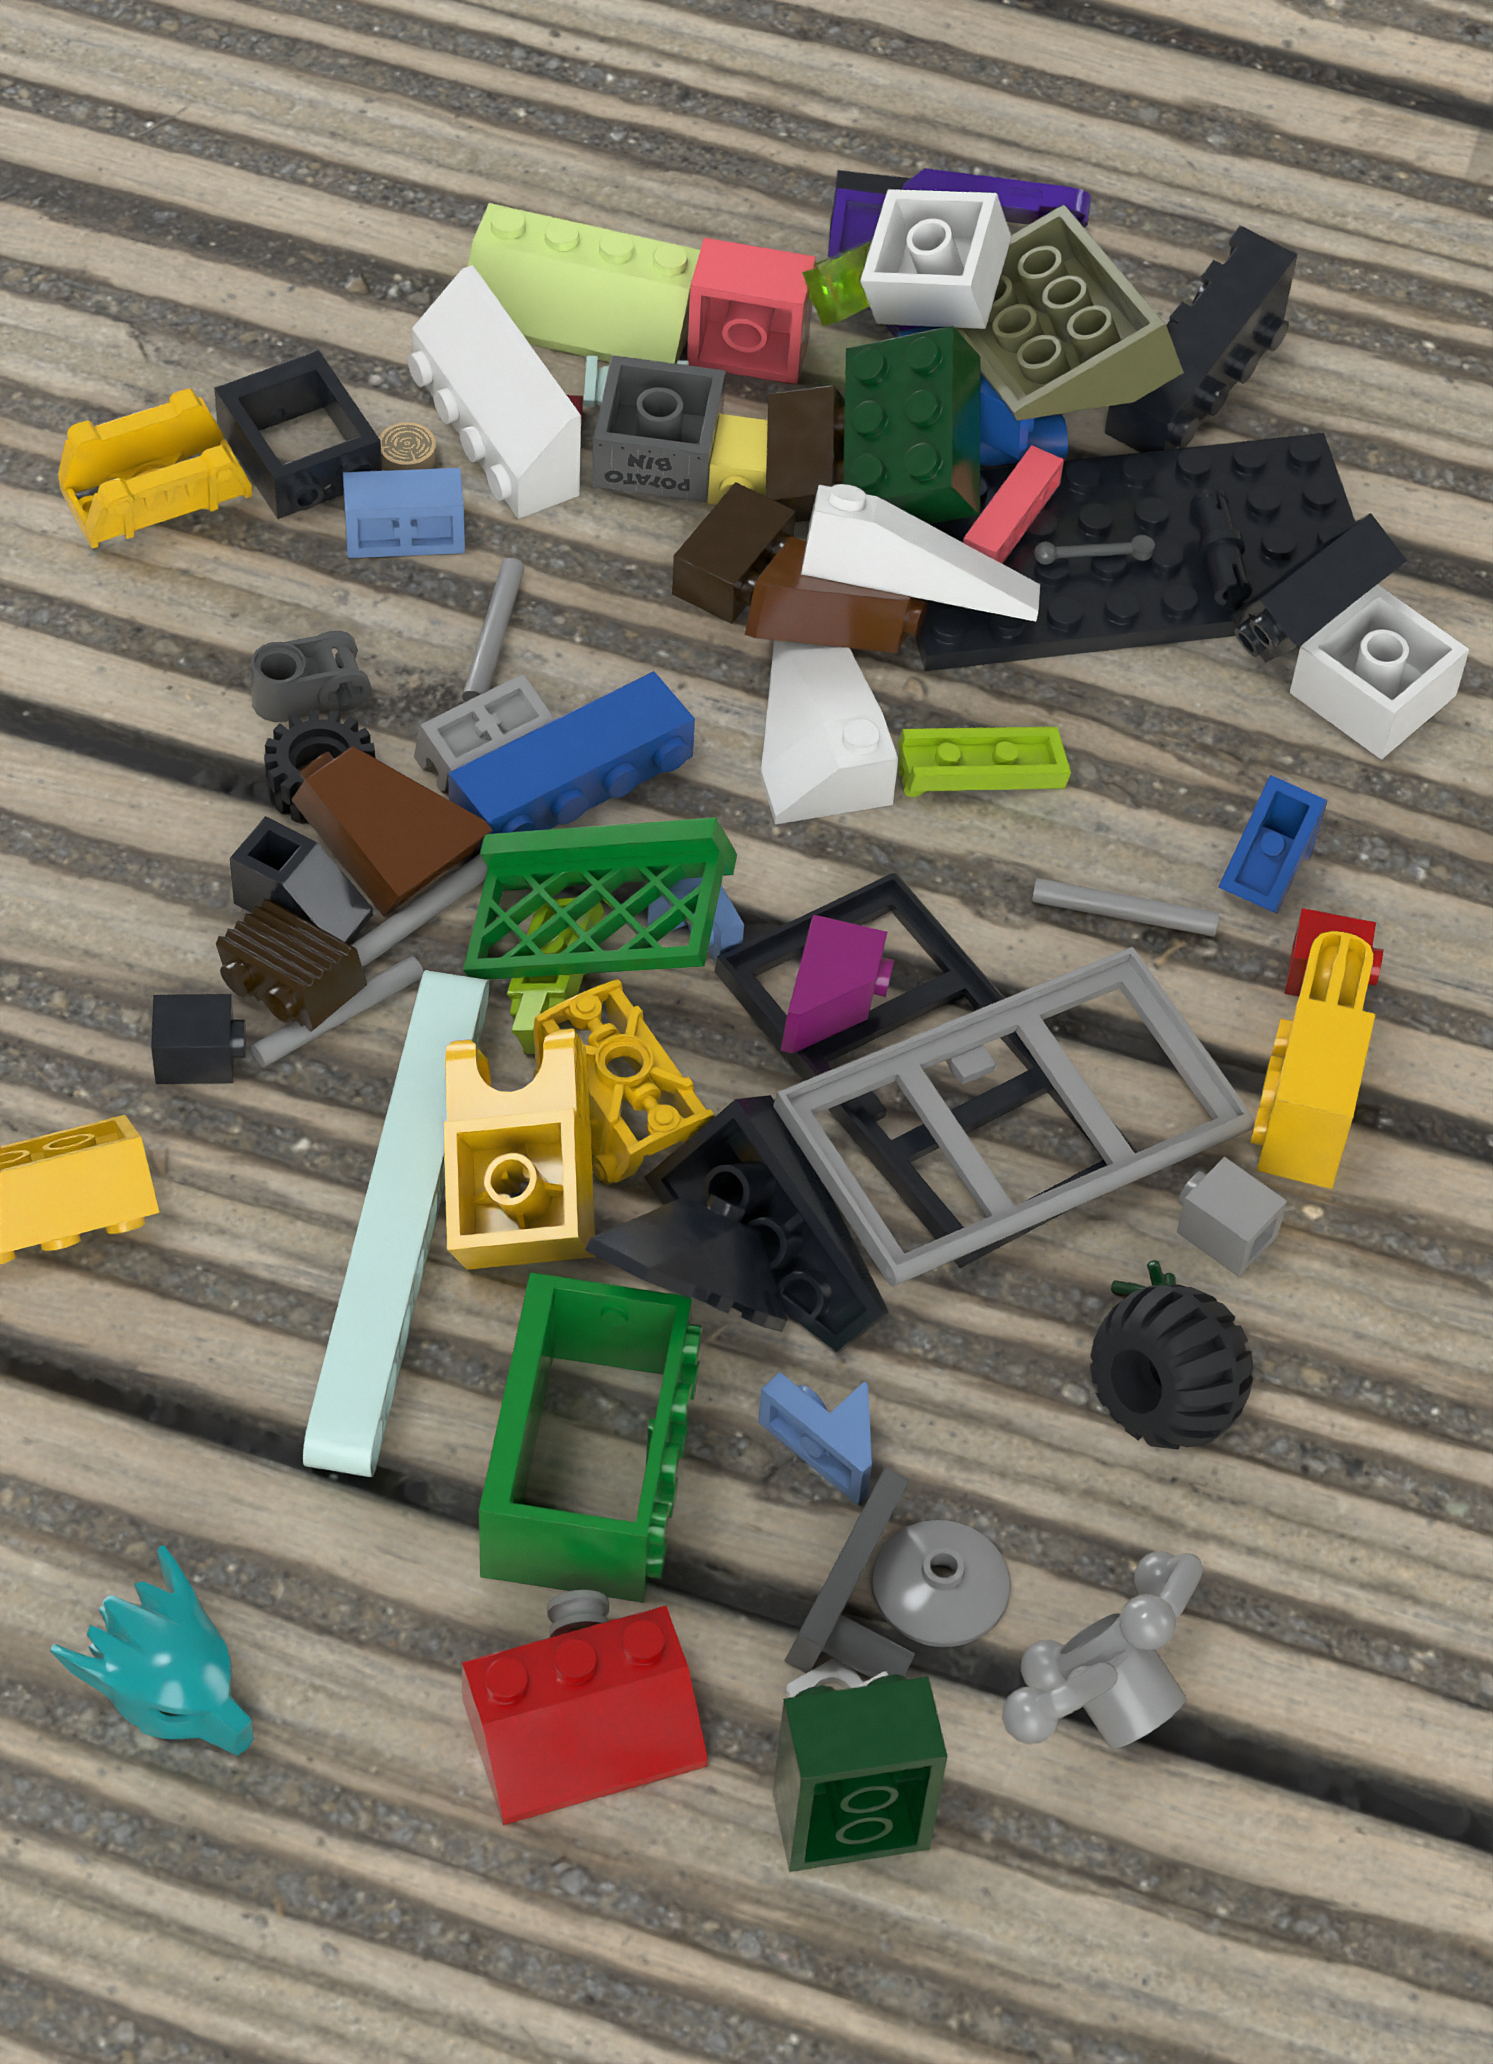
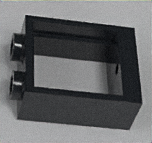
M319 350L214 388L217 424L228 445L277 519L311 509L317 504L344 495L343 472L382 471L381 440ZM324 408L346 441L281 465L259 431Z
M1369 513L1337 531L1230 615L1238 626L1234 630L1235 635L1249 654L1254 657L1260 655L1265 663L1299 647L1407 560L1374 516Z

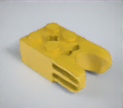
M1332 931L1322 933L1314 940L1293 1019L1291 1021L1280 1018L1250 1141L1252 1144L1262 1146L1257 1167L1259 1172L1329 1189L1333 1188L1354 1116L1376 1015L1362 1011L1373 964V952L1371 946L1358 936Z
M574 1028L555 1030L545 1036L543 1060L538 1074L523 1089L512 1092L498 1091L493 1088L489 1061L472 1040L452 1041L446 1047L445 1053L447 1121H443L447 1250L467 1270L596 1257L585 1250L590 1238L595 1236L588 1060L586 1048L579 1034ZM529 1182L527 1189L521 1195L511 1198V1193H521L520 1183Z

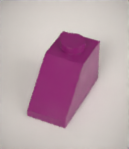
M813 915L787 1013L780 1051L795 1053L868 1019L873 995L886 997L894 960L882 957L887 931Z

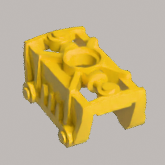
M191 388L173 393L168 403L96 426L88 420L71 425L67 431L68 439L64 443L58 471L60 490L92 549L98 547L99 542L120 535H124L126 539L132 538L136 530L199 509H207L212 512L218 509V503L242 495L245 499L252 496V484L236 459L226 439H224L221 429L202 397H197ZM202 453L201 456H198V457H195V458H192V459H189V460H188V458H189L190 456H194V455H197V454ZM99 487L98 493L94 494V496H85L78 500L75 495L76 493Z
M619 979L582 992L535 1017L533 1035L537 1069L533 1071L534 1078L542 1064L545 1036L555 1030H561L558 1024L570 1020L575 1028L590 1030L591 1032L587 1040L589 1045L584 1044L588 1060L591 1148L593 1154L592 1169L596 1178L608 1186L614 1182H620L634 1175L643 1162L644 1156L653 1155L680 1141L684 1144L715 1117L711 1109L706 1110L696 1096L694 1083L689 1076L684 1078L645 1024L641 1008L639 1006L633 1007L623 993L622 983ZM603 1001L606 1003L609 1023L604 1025L601 1022ZM623 1057L625 1061L630 1063L637 1074L631 1077H618L613 1075L606 1066L614 1058ZM623 1100H628L634 1110H646L648 1113L647 1132L649 1136L638 1141L620 1116Z

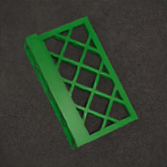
M717 817L485 834L480 856L488 869L463 971L467 977L491 980L704 967L723 876L734 875L737 853ZM702 877L701 884L682 900H679L669 890L681 879ZM648 882V884L623 904H620L611 895L623 883ZM590 886L564 908L553 899L565 887ZM532 890V892L508 911L504 912L499 907L503 891ZM662 896L672 908L644 929L634 917ZM603 900L613 912L589 931L585 932L575 921ZM546 904L555 915L527 936L517 925ZM684 920L692 926L688 946L662 947L658 943L661 938ZM625 924L637 934L619 950L603 951L599 947L602 942ZM566 928H569L578 937L574 943L560 954L545 955L540 950ZM510 931L520 941L518 945L504 956L487 958L489 948Z

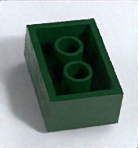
M954 326L846 348L844 484L855 486L867 495L877 496L927 524L980 515V355Z
M886 1675L872 1680L867 1686L836 1690L830 1686H815L800 1691L795 1697L784 1698L773 1798L789 1872L930 1850L948 1755L929 1676L908 1679L903 1675Z

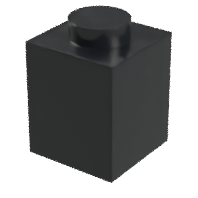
M231 994L153 995L151 1051L155 1083H233L234 1058H246L245 1019H234Z

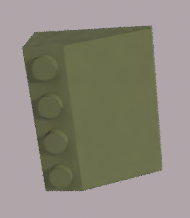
M1065 205L1060 206L1011 235L986 329L954 327L980 355L981 375L1017 421L1135 402L1183 374L1166 323Z

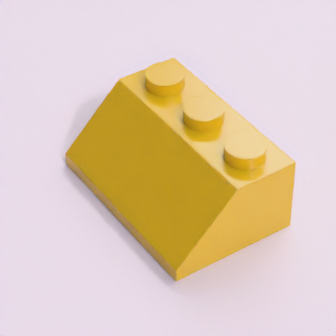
M126 1115L0 1146V1265L16 1257L14 1250L41 1244V1248L44 1251L66 1248L81 1241L80 1233L103 1227L106 1228V1232L109 1234L128 1232L145 1225V1216L160 1213L142 1137Z

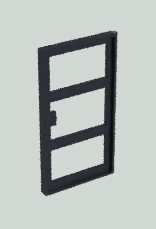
M891 873L717 956L715 966L716 975L804 1081L832 1070L827 1064L828 1062L963 995L976 1010L1005 999L897 873ZM890 911L944 972V974L871 1009L867 1020L795 1053L780 1051L787 1015L755 977L803 954L813 915L863 925ZM1016 1031L1000 1038L1028 1071L950 1110L967 1134L1048 1093L1091 1142ZM872 1091L828 1109L936 1240L964 1228L911 1164V1162L940 1148L925 1124L891 1140L877 1124V1121L886 1116L887 1109ZM1117 1127L1133 1152L1138 1153L1139 1151ZM1102 1160L1031 1198L1108 1165ZM1067 1211L953 1261L959 1268H962Z

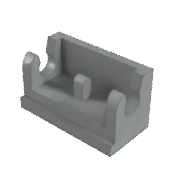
M521 674L421 724L414 758L422 770L433 764L435 765L439 775L437 787L440 791H444L449 788V772L554 721L555 718L525 675Z

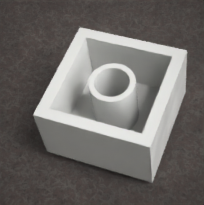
M887 190L861 278V284L877 324L954 326L958 328L986 329L1011 240L997 193Z
M1377 584L1300 646L1290 694L1382 760L1457 695L1469 649Z

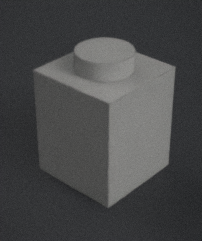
M1224 1157L1207 1175L1202 1171L1197 1172L1183 1188L1178 1199V1203L1183 1208L1177 1233L1239 1277L1278 1237L1287 1200Z

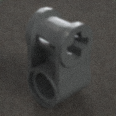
M328 631L318 636L286 642H271L262 645L254 652L251 659L252 707L256 714L268 721L287 722L288 717L298 714L299 717L308 716V711L319 710V714L329 712V710L336 712L347 711L362 704L369 697L372 688L368 676L359 670L355 658L358 649L354 637L343 631ZM333 648L337 649L338 651L335 655V658L332 652ZM340 686H341L342 691H343L342 694H339V693L337 692V690L339 689Z

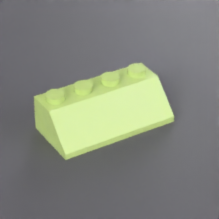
M489 203L472 241L468 266L473 265L531 345L584 357L598 356V360L610 362L611 355L677 364V360L680 359L688 338L690 285L700 249Z

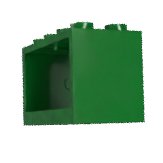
M529 1273L479 1507L481 1578L564 1591L593 1590L603 1593L609 1598L644 1603L648 1578L661 1579L667 1548V1537H665L668 1518H672L678 1489V1477H676L679 1458L683 1459L689 1428V1418H687L690 1400L695 1398L700 1360H698L702 1325L690 1324L692 1297L687 1298L670 1293ZM553 1358L663 1375L655 1419H649L646 1470L636 1522L523 1505Z

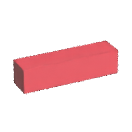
M1031 445L965 535L963 543L1003 564L1060 485L1064 459Z

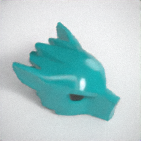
M162 1545L157 1549L156 1555L168 1592L144 1581L135 1583L134 1587L141 1605L127 1602L110 1594L103 1600V1605L99 1608V1613L105 1622L107 1631L90 1625L87 1636L92 1642L89 1650L94 1657L86 1656L58 1644H54L50 1652L74 1676L104 1694L113 1703L117 1712L129 1723L138 1726L143 1734L162 1739L200 1738L238 1756L248 1749L254 1741L251 1718L231 1696L232 1666L227 1645L203 1610L180 1566L166 1546ZM160 1711H164V1712H168V1713H172V1714H182V1715L169 1716V1715H165V1714L161 1713Z

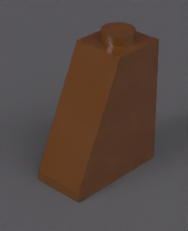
M791 536L755 582L745 635L758 639L897 653L909 634L916 636L919 634L926 616L928 602L916 597L801 575L807 541Z
M354 746L335 759L330 752H326L306 766L299 774L304 782L292 798V802L383 917L474 853L483 843L484 835L490 834L493 831L482 818Z

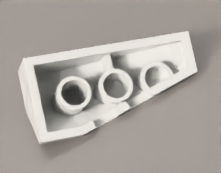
M838 484L832 487L818 485L809 524L801 575L1036 622L1039 610L1040 584L877 496L865 494L864 491L855 486Z
M774 640L761 781L775 825L893 805L898 757L883 712L850 648Z

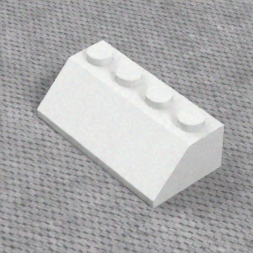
M471 265L462 268L413 326V353L408 355V366L415 383L419 387L426 386L433 396L434 404L441 420L445 424L451 423L460 435V441L468 459L471 462L478 461L486 472L489 487L495 498L499 501L505 500L515 516L520 519L580 496L581 415L475 267Z

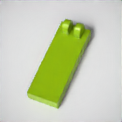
M1057 726L902 729L897 743L899 750L897 768L899 775L903 777L901 783L904 794L908 797H918L926 791L1064 789L1071 775Z

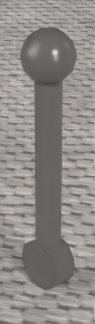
M1138 535L1129 543L1055 547L1052 543L1044 541L1036 546L1034 557L1039 563L1045 565L1052 563L1055 558L1131 554L1138 560H1148L1153 555L1155 543L1153 539L1146 535Z

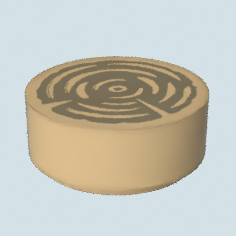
M400 422L387 427L379 436L381 440V464L385 471L432 469L436 461V440L433 433L425 426L414 422Z

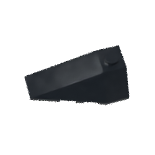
M767 1095L735 1099L644 1178L663 1206L682 1197L705 1204L709 1195L713 1194L744 1209L746 1212L741 1222L761 1233L785 1313L835 1352L843 1351L886 1316L889 1310L832 1196L773 1107L775 1102L773 1097Z
M713 1194L709 1195L705 1204L687 1197L677 1199L591 1237L585 1248L589 1253L646 1282L687 1298L693 1297L725 1313H729L732 1307L742 1312V1318L761 1327L782 1332L787 1322L761 1233L741 1222L746 1212L744 1209Z

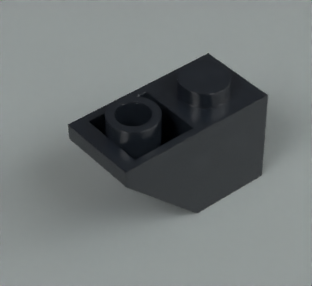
M267 816L261 820L230 857L233 902L235 905L253 913L255 906L261 907L264 899H270L348 944L352 942L373 916V907L318 842Z

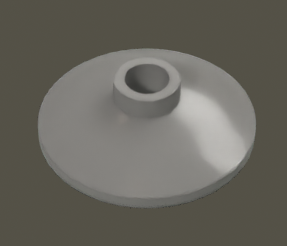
M929 1520L905 1527L884 1544L874 1564L872 1591L880 1613L897 1632L908 1639L924 1645L954 1647L979 1639L998 1623L1008 1603L1010 1577L1007 1565L1000 1551L983 1534L957 1522ZM946 1567L954 1571L955 1574L948 1578H941L936 1576L931 1568Z

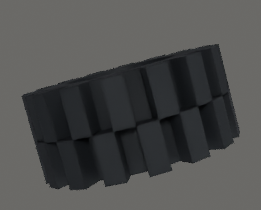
M319 710L308 711L309 721L302 722L299 715L295 714L288 717L289 730L282 724H278L273 729L274 739L268 738L265 744L266 785L270 801L275 800L276 809L282 815L290 809L292 821L301 824L304 819L303 814L292 802V798L304 782L299 775L301 772L297 770L303 764L315 760L326 752H330L335 759L352 746L375 758L374 743H371L370 733L366 728L359 730L358 721L351 716L342 724L340 722V712L329 710L328 719H319Z

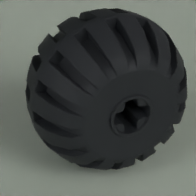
M1180 1284L1142 1288L1128 1295L1111 1309L1103 1319L1093 1340L1090 1354L1093 1362L1090 1365L1092 1383L1097 1384L1099 1392L1095 1394L1102 1406L1108 1408L1110 1411L1109 1415L1116 1423L1122 1424L1125 1427V1431L1138 1441L1143 1436L1146 1443L1150 1446L1179 1450L1180 1446L1194 1447L1206 1445L1221 1436L1232 1426L1241 1415L1249 1398L1253 1383L1251 1373L1254 1367L1252 1352L1246 1350L1244 1344L1248 1342L1242 1326H1235L1233 1323L1235 1320L1233 1313L1223 1303L1217 1302L1215 1297L1203 1291Z

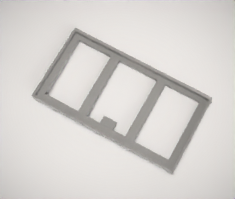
M1133 946L777 1092L773 1105L878 1269L891 1286L903 1283L1254 1128L1252 1114ZM1119 988L1212 1119L1207 1123L1138 1153L1133 1152L1043 1021L1046 1018ZM1016 1031L1108 1166L1014 1206L923 1069L946 1061L949 1069L957 1077L961 1085L979 1079L993 1072L996 1066L988 1050L983 1045ZM894 1081L897 1082L987 1217L905 1254L814 1116L817 1113Z

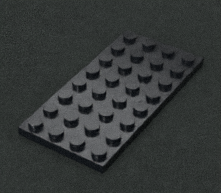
M1307 434L1063 461L1060 485L1003 563V565L1040 584L1039 610L1036 622L921 599L927 601L928 606L924 622L919 634L915 635L924 671L1236 636L1234 630L1238 626L1230 615L1337 531L1355 522L1325 434ZM1016 466L980 470V515ZM1213 489L1216 505L1218 504L1215 495L1217 490H1222L1227 494L1234 528L1242 534L1244 539L1245 551L1242 558L1248 581H1250L1252 586V594L1247 600L1237 605L1230 606L1227 590L1225 591L1226 604L1220 605L1216 602L1208 565L1201 562L1198 554L1197 545L1201 538L1190 504L1197 494L1206 490ZM980 515L929 525L963 543L965 535ZM1138 535H1146L1153 539L1155 543L1153 555L1148 560H1138L1131 554L1055 558L1052 563L1045 565L1039 563L1034 557L1036 546L1044 541L1052 543L1055 547L1129 543Z

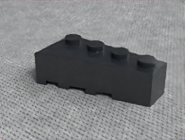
M1240 225L1229 239V246H1231L1229 258L1224 264L1213 260L1201 275V282L1203 284L1198 290L1192 306L1181 301L1169 317V322L1166 326L1183 374L1135 402L1109 406L1104 433L1139 453L1176 449L1177 447L1185 448L1193 439L1199 423L1208 414L1211 416L1216 415L1224 405L1233 386L1237 382L1244 384L1253 374L1259 358L1267 350L1275 351L1285 338L1289 322L1284 320L1297 254Z

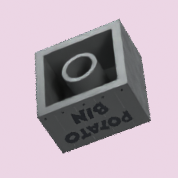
M611 355L593 436L592 487L707 502L710 460L719 414H723L726 370Z

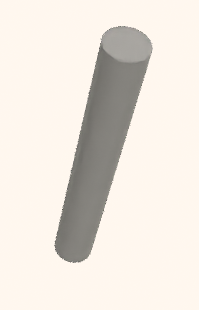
M506 558L502 561L462 694L464 702L489 691L525 569L524 564L518 559Z
M480 854L351 946L357 948L362 968L485 881L488 867Z
M1036 878L1032 902L1213 937H1215L1219 919V912Z
M414 956L407 957L366 980L367 986L312 1032L305 1025L301 1027L295 1020L251 1045L253 1056L263 1068L420 980L424 973L421 964Z

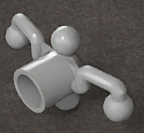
M1165 1551L1152 1552L1139 1561L1134 1573L1133 1582L1139 1595L1125 1604L1121 1614L1114 1613L1096 1621L1074 1636L1065 1645L1050 1639L1038 1641L1027 1648L1021 1660L1020 1671L1025 1684L1029 1687H1021L1008 1696L1002 1712V1720L1006 1731L1019 1742L1025 1744L1041 1743L1054 1734L1059 1718L1083 1706L1109 1747L1119 1748L1142 1738L1171 1718L1187 1699L1185 1693L1156 1650L1171 1640L1175 1632L1176 1620L1185 1609L1202 1578L1203 1565L1198 1556L1190 1553L1175 1556Z

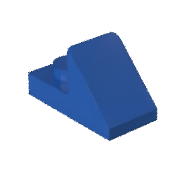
M1270 775L1218 887L1278 914L1302 860H1310L1328 800Z

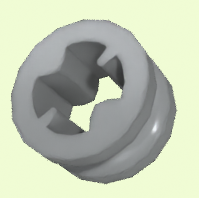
M573 1590L552 1598L547 1604V1616L553 1623L549 1628V1636L554 1637L608 1622L609 1620L606 1616L609 1613V1599L603 1593L593 1590Z

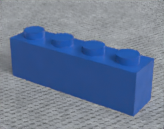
M653 671L449 772V800L485 820L493 830L490 834L549 830L559 824H568L577 820L585 811L611 798L625 796L636 785L662 772L674 771L682 766L686 760L692 758L695 718L656 672Z

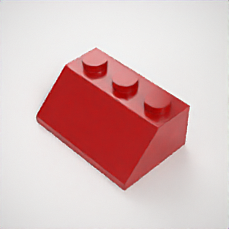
M667 1605L462 1662L463 1703L503 1825L708 1766V1757L689 1667Z

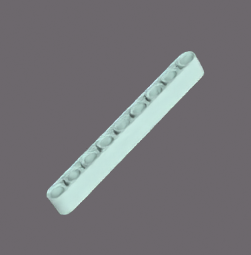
M425 970L422 975L308 1420L303 1449L304 1466L372 1477L375 1473L445 1187L443 1121H447L446 1047L452 1041L467 1039L472 1040L476 1047H479L488 1006L489 980Z

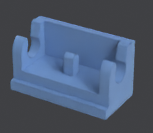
M460 468L343 472L348 558L465 553L464 504Z

